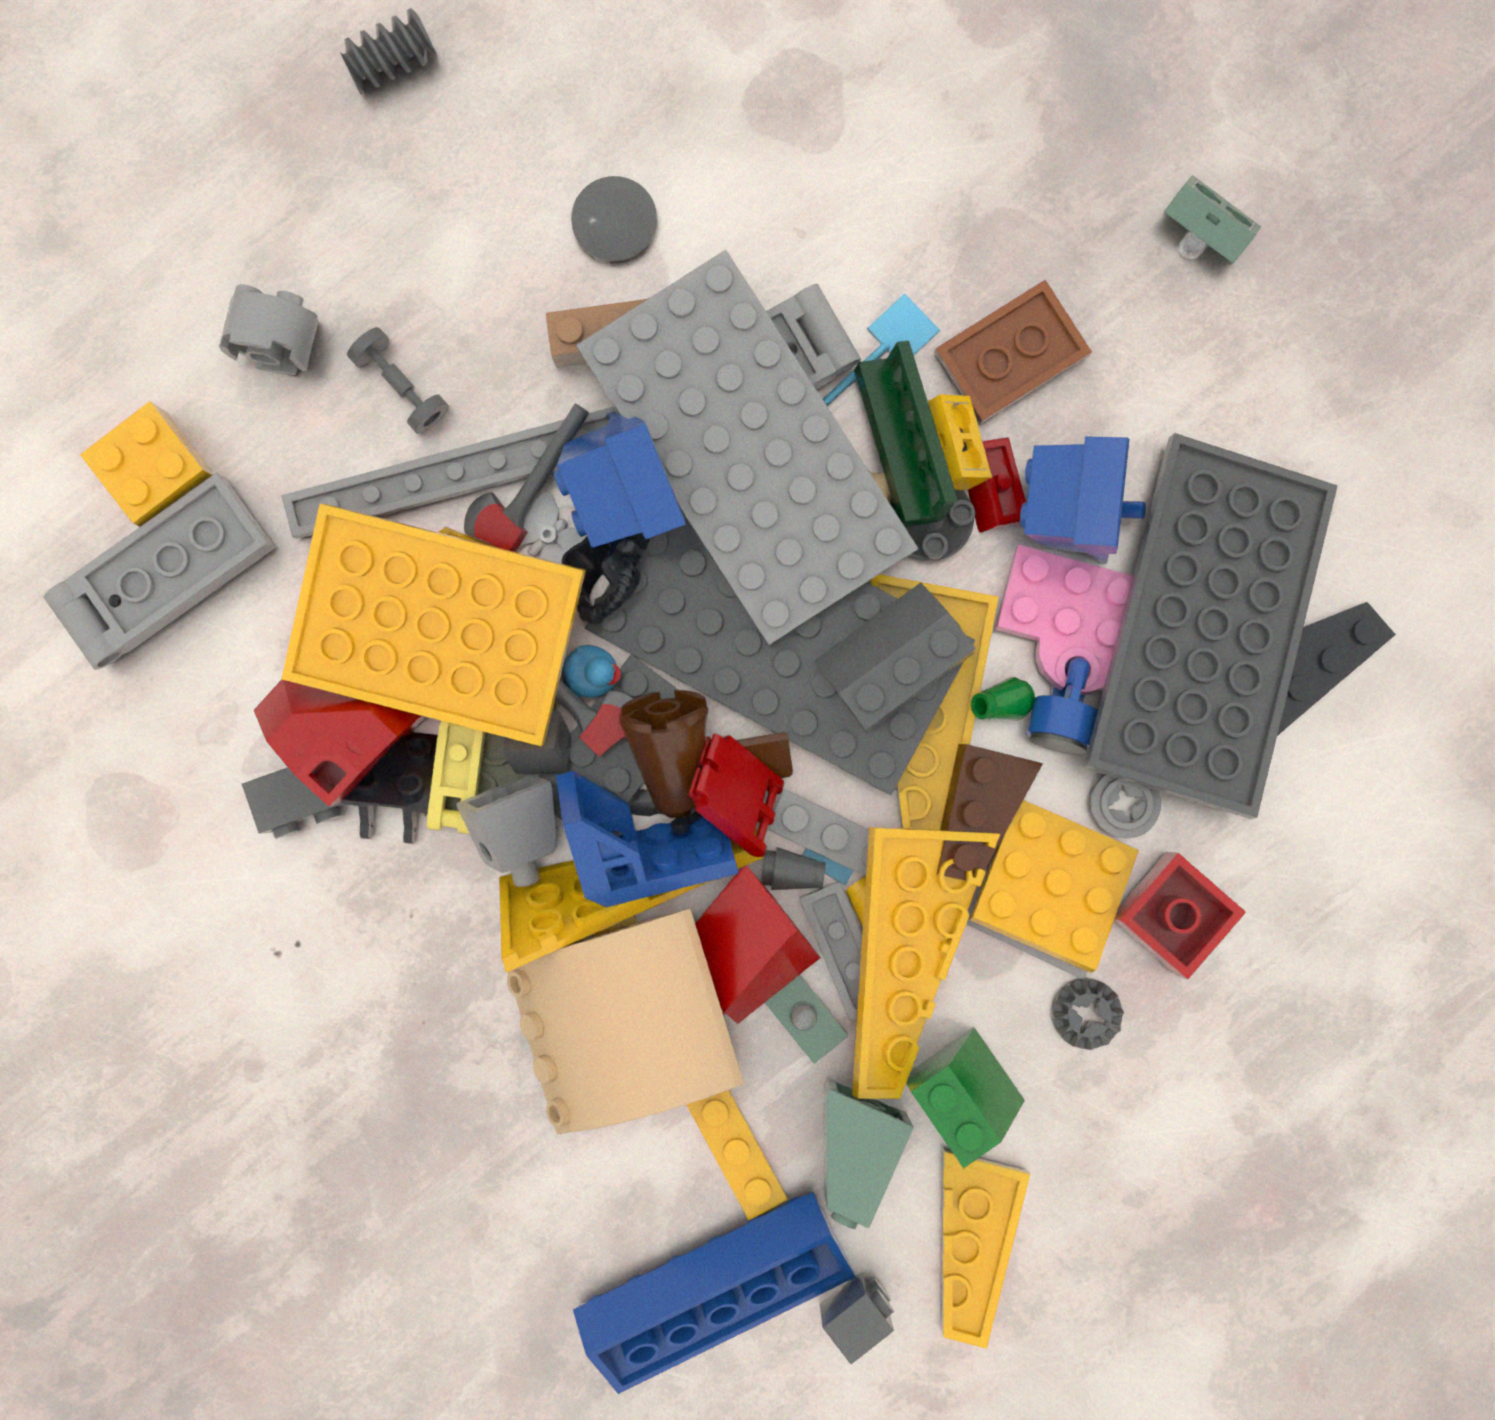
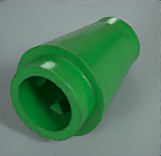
M1009 677L975 694L971 699V710L978 719L1021 720L1033 709L1035 694L1028 682L1016 677Z

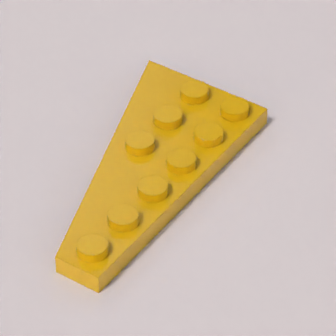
M869 827L852 1095L856 1098H901L920 1048L917 1043L927 1018L931 1019L936 1003L933 1001L941 979H946L970 916L967 911L977 886H981L986 871L976 868L974 877L972 870L966 871V881L944 876L948 866L954 864L953 859L944 862L939 870V874H936L944 840L986 842V846L995 849L1000 836L999 833Z

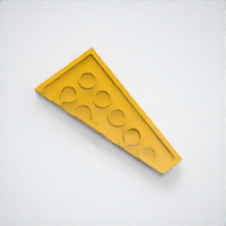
M881 574L870 580L871 585L897 599L920 583L919 581ZM921 582L950 613L965 635L975 640L974 646L976 648L975 653L964 661L897 784L903 828L940 830L958 744L970 745L976 717L971 710V699L981 691L999 596Z
M730 839L737 869L763 858L750 855ZM574 860L537 868L540 879L529 886H515L511 874L500 876L501 959L507 973L708 882L605 907L584 897Z

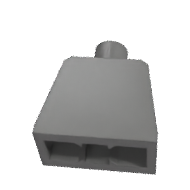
M527 774L456 803L480 857L487 866L501 873L511 871L514 885L517 887L532 885L540 879L535 860L553 853L557 847L553 793L550 781L534 774Z

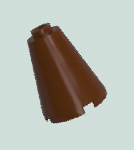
M674 690L675 698L661 699L660 691L636 697L623 704L621 714H619L621 728L654 807L658 812L664 813L669 818L687 816L696 807L694 800L689 796V791L696 768L699 767L702 771L699 759L705 745L708 707L706 698L703 695L686 690Z

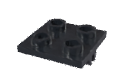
M412 732L409 735L400 737L340 802L344 805L359 807L361 839H371L370 827H374V806L402 809L404 824L403 842L414 844V832H417V813L428 814L438 735Z

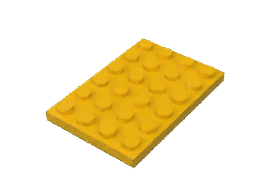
M319 504L281 679L542 746L546 739L586 570L329 504Z

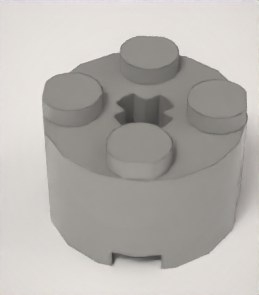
M240 284L236 286L234 295L231 297L219 348L224 354L234 360H237L240 353L257 361L255 367L257 369L277 374L296 375L297 369L304 372L307 371L319 322L317 319L318 315L302 307L304 299L294 293L278 291L277 295L273 296L264 294L255 287Z

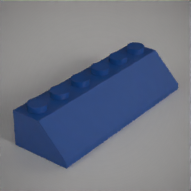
M811 1192L803 1197L791 1199L786 1205L764 1216H758L749 1220L746 1225L723 1236H716L705 1245L685 1255L675 1256L666 1264L644 1275H637L618 1288L590 1298L587 1303L573 1309V1313L586 1356L613 1389L620 1394L856 1276L825 1211L814 1192Z

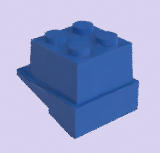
M613 411L606 414L608 418L606 426L564 444L557 463L558 469L554 470L555 480L563 496L570 495L576 509L571 512L575 528L580 537L587 535L592 548L643 532L645 539L686 525L645 421L636 416L627 419Z
M1085 436L1084 444L1034 445L1033 457L1028 459L1025 469V479L1027 485H1029L1028 502L1023 503L1020 513V522L1024 529V534L1048 549L1088 553L1098 559L1099 564H1107L1109 554H1117L1121 518L1144 519L1146 512L1145 502L1123 501L1130 439L1128 437Z

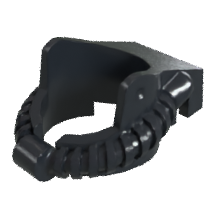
M643 532L593 548L588 537H586L563 555L562 564L586 570L577 605L581 621L599 624L608 615H612L614 610L617 611L631 597L640 580V571L636 568V565L641 556L636 552V547L638 545L641 549L646 550L650 538L645 539ZM603 574L611 585L602 596L595 599L592 606L590 602L591 590L595 582Z

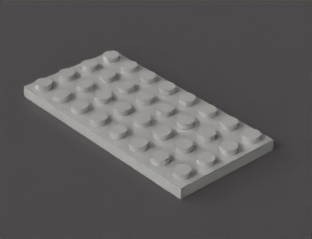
M726 249L576 345L619 414L627 419L636 416L646 422L680 509L768 646L918 550L917 545Z

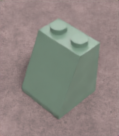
M826 1077L823 1084L824 1195L827 1210L833 1212L831 1215L833 1220L846 1227L856 1229L857 1225L860 1224L870 1228L914 1127L906 1112L877 1099H858L852 1095L851 1087Z

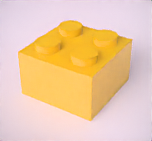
M151 401L80 454L130 521L139 527L214 475L170 416Z

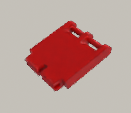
M714 733L712 739L710 736L706 737L699 759V764L703 768L702 771L701 768H696L689 796L694 800L695 810L750 855L763 857L767 845L764 843L768 825L774 823L776 813L773 811L776 796L783 791L785 783L731 735L722 737ZM766 790H767V791H769V792H768V796H767V799H766V803H764L763 800H764L765 793H766ZM758 821L760 824L758 827L757 834L755 835L754 832Z

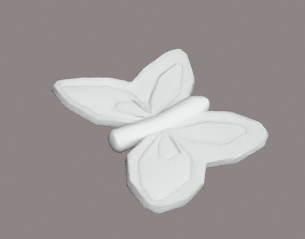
M545 492L534 501L530 512L527 513L524 528L528 533L520 545L535 542L528 548V553L531 556H536L542 550L540 559L562 564L563 555L570 548L582 542L587 535L580 537L576 528L565 529L567 521L565 519L558 520L559 509L554 496L549 492Z

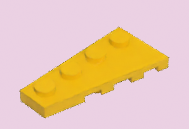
M943 1149L942 1334L944 1338L987 1349L1030 1173L1022 1169L980 1158L963 1169L952 1151Z

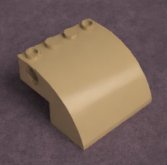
M690 908L636 922L592 938L576 941L508 972V988L516 998L521 1015L520 1028L525 1038L529 1041L534 1058L533 1071L538 1081L542 1084L547 1101L546 1114L551 1124L554 1125L556 1134L596 1129L643 1118L717 1095L744 1084Z

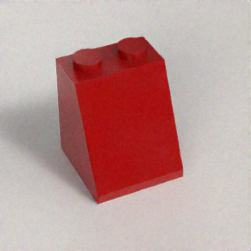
M747 865L738 871L739 874L733 877L695 923L723 1015H728L737 1024L821 958L774 896Z

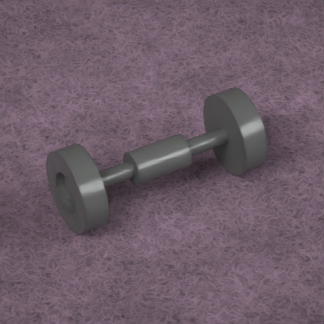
M379 327L372 328L351 345L347 356L357 367L364 366L372 360L383 370L381 375L401 398L407 397L416 407L409 416L407 424L416 434H420L438 422L448 410L449 405L439 394L422 402L413 392L415 386L394 363L389 365L380 355L389 342L388 336Z

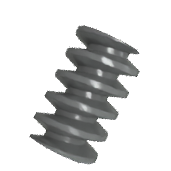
M412 8L407 10V25L396 15L391 17L392 32H389L381 23L376 24L377 39H373L365 30L360 31L361 46L359 47L349 37L344 39L346 53H341V56L361 95L366 93V78L377 88L381 86V71L391 80L397 78L396 64H399L409 73L412 71L411 57L414 56L424 66L428 64V49L437 56L419 15Z

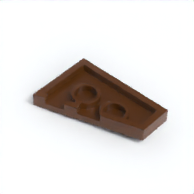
M958 744L940 830L999 833L1000 836L995 849L986 846V842L944 840L936 874H939L941 866L949 859H953L954 864L948 866L944 876L966 881V871L972 870L973 877L976 868L985 871L1043 763L968 744Z

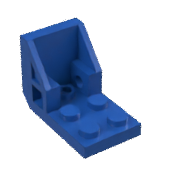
M574 771L556 775L563 827L586 899L602 906L610 907L739 874L729 837L706 818L702 817L689 825V831L682 835H676L672 832L671 823H658L647 829L636 831L628 802ZM618 831L622 833V835L616 836L611 832Z

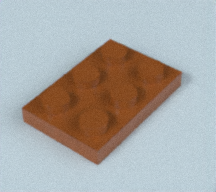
M1044 280L935 349L934 353L961 395L970 396L975 417L982 424L1090 356L1092 351L1047 281Z

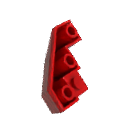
M282 679L253 710L269 746L291 772L329 807L340 803L400 737L411 734L425 718L422 715Z

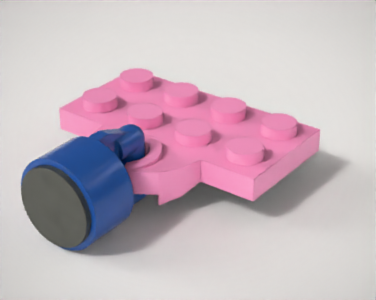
M1018 544L1015 549L995 630L1037 641L1035 660L1040 675L1043 674L1053 685L1050 695H1041L1035 698L1026 735L1034 744L1053 751L1068 754H1085L1088 750L1098 710L1083 703L1085 695L1097 691L1100 692L1104 688L1133 576Z

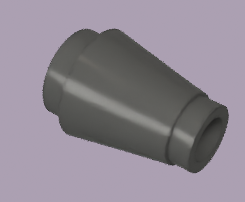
M777 847L776 851L766 850L761 882L763 885L771 886V890L822 889L826 862H819Z

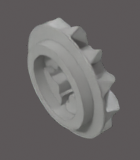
M1105 775L1099 779L1091 794V814L1094 816L1100 829L1117 838H1135L1148 832L1157 822L1161 812V796L1157 790ZM1119 785L1127 797H1142L1143 800L1136 802V805L1130 807L1131 814L1129 817L1131 822H1129L1128 816H1125L1123 810H1109L1108 806L1114 805V802L1120 800L1119 793L1121 791Z

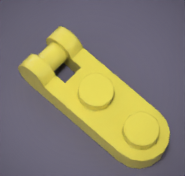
M441 721L438 730L427 814V829L441 831L443 827L458 828V833L470 834L460 812L445 809L446 796L458 797L463 801L478 794L485 732Z

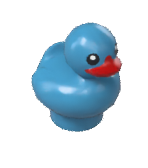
M582 645L570 652L565 658L562 676L565 684L577 696L596 698L605 695L615 686L621 677V671L610 653L597 646Z

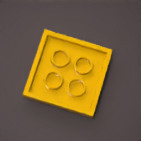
M1023 800L995 851L969 920L1092 973L1098 967L1139 850Z

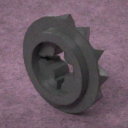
M1079 979L1066 985L1057 995L1052 1010L1053 1023L1058 1034L1073 1047L1093 1050L1109 1045L1115 1035L1121 1031L1124 1011L1119 996L1105 983L1095 979ZM1096 997H1098L1095 1002V1012L1104 1020L1103 1024L1089 1021L1080 1032L1082 1017L1077 1014L1076 1010L1072 1009V1006L1088 1008L1091 1002L1094 1003Z

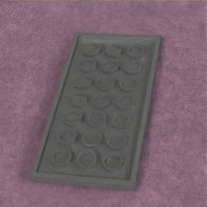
M1177 433L1172 434L1168 438L1083 768L1248 819L1258 817L1338 485Z
M683 512L686 525L651 537L646 550L641 549L637 545L636 552L641 556L636 565V568L640 571V580L637 588L617 611L614 610L612 615H608L599 624L587 623L585 626L586 630L775 733H787L789 741L886 794L892 795L964 662L866 733L814 661L895 602L897 598L869 583H865L768 646ZM610 583L608 584V586H607L605 592H606L607 589L610 587V585H611ZM967 636L968 639H969V640L972 642V644L974 645L975 640L972 639V638H970L969 636Z

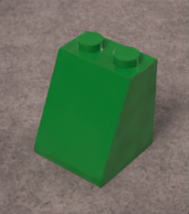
M972 1027L912 1069L906 1082L910 1092L963 1169L1002 1142L1025 1101L975 1027Z

